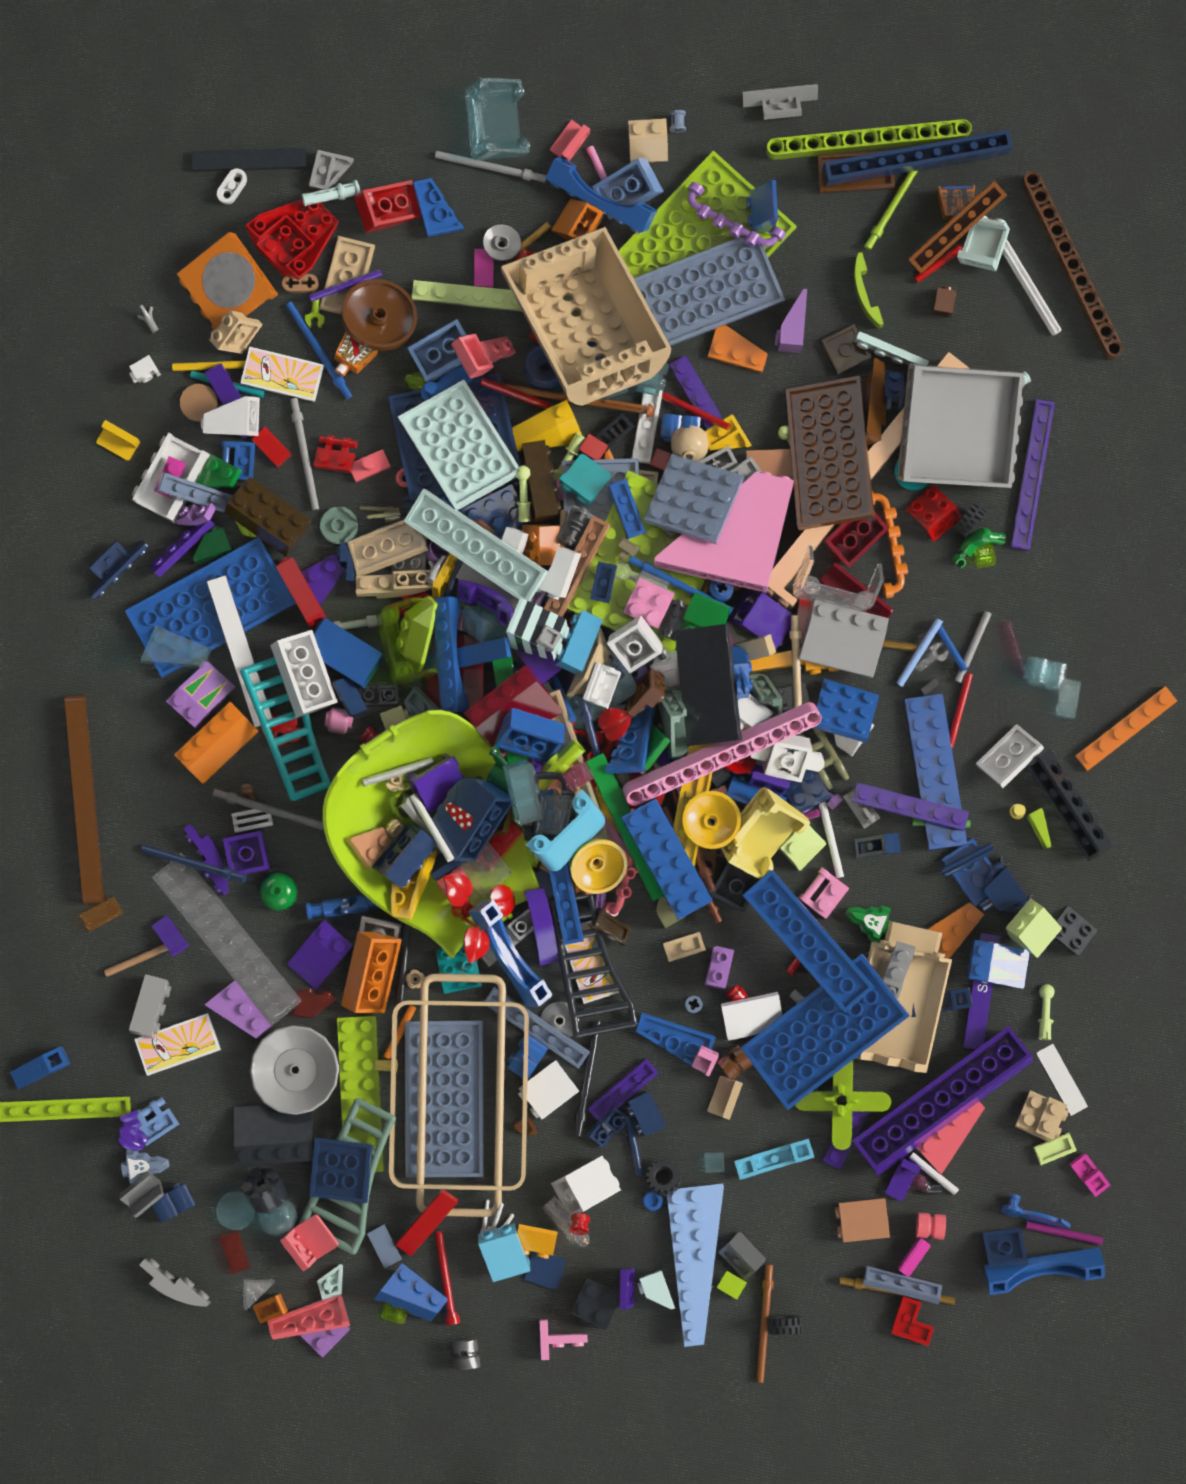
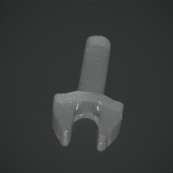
M936 643L930 647V655L915 666L918 672L924 670L935 660L943 662L946 659L948 651H945L942 655L936 653V650L942 643Z

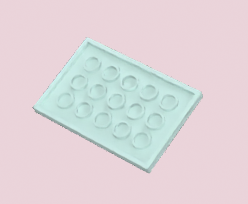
M465 380L458 382L398 416L402 426L455 510L463 508L516 477L517 469L519 468L518 464Z

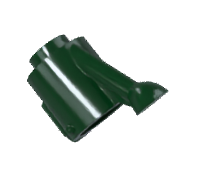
M495 744L489 752V755L493 756L495 764L487 776V781L508 794L516 793L523 784L522 773L508 764L501 756L499 748Z

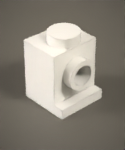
M149 355L129 366L132 370L129 374L134 383L142 381L145 383L153 378L152 375L156 374L157 377L161 375Z

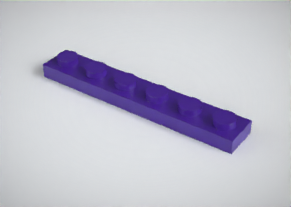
M856 783L852 799L853 803L961 831L965 830L969 814L968 811L860 783Z

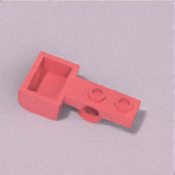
M472 334L459 337L451 344L469 378L485 374L494 367L492 363L516 353L512 342L507 336L480 342L477 335Z

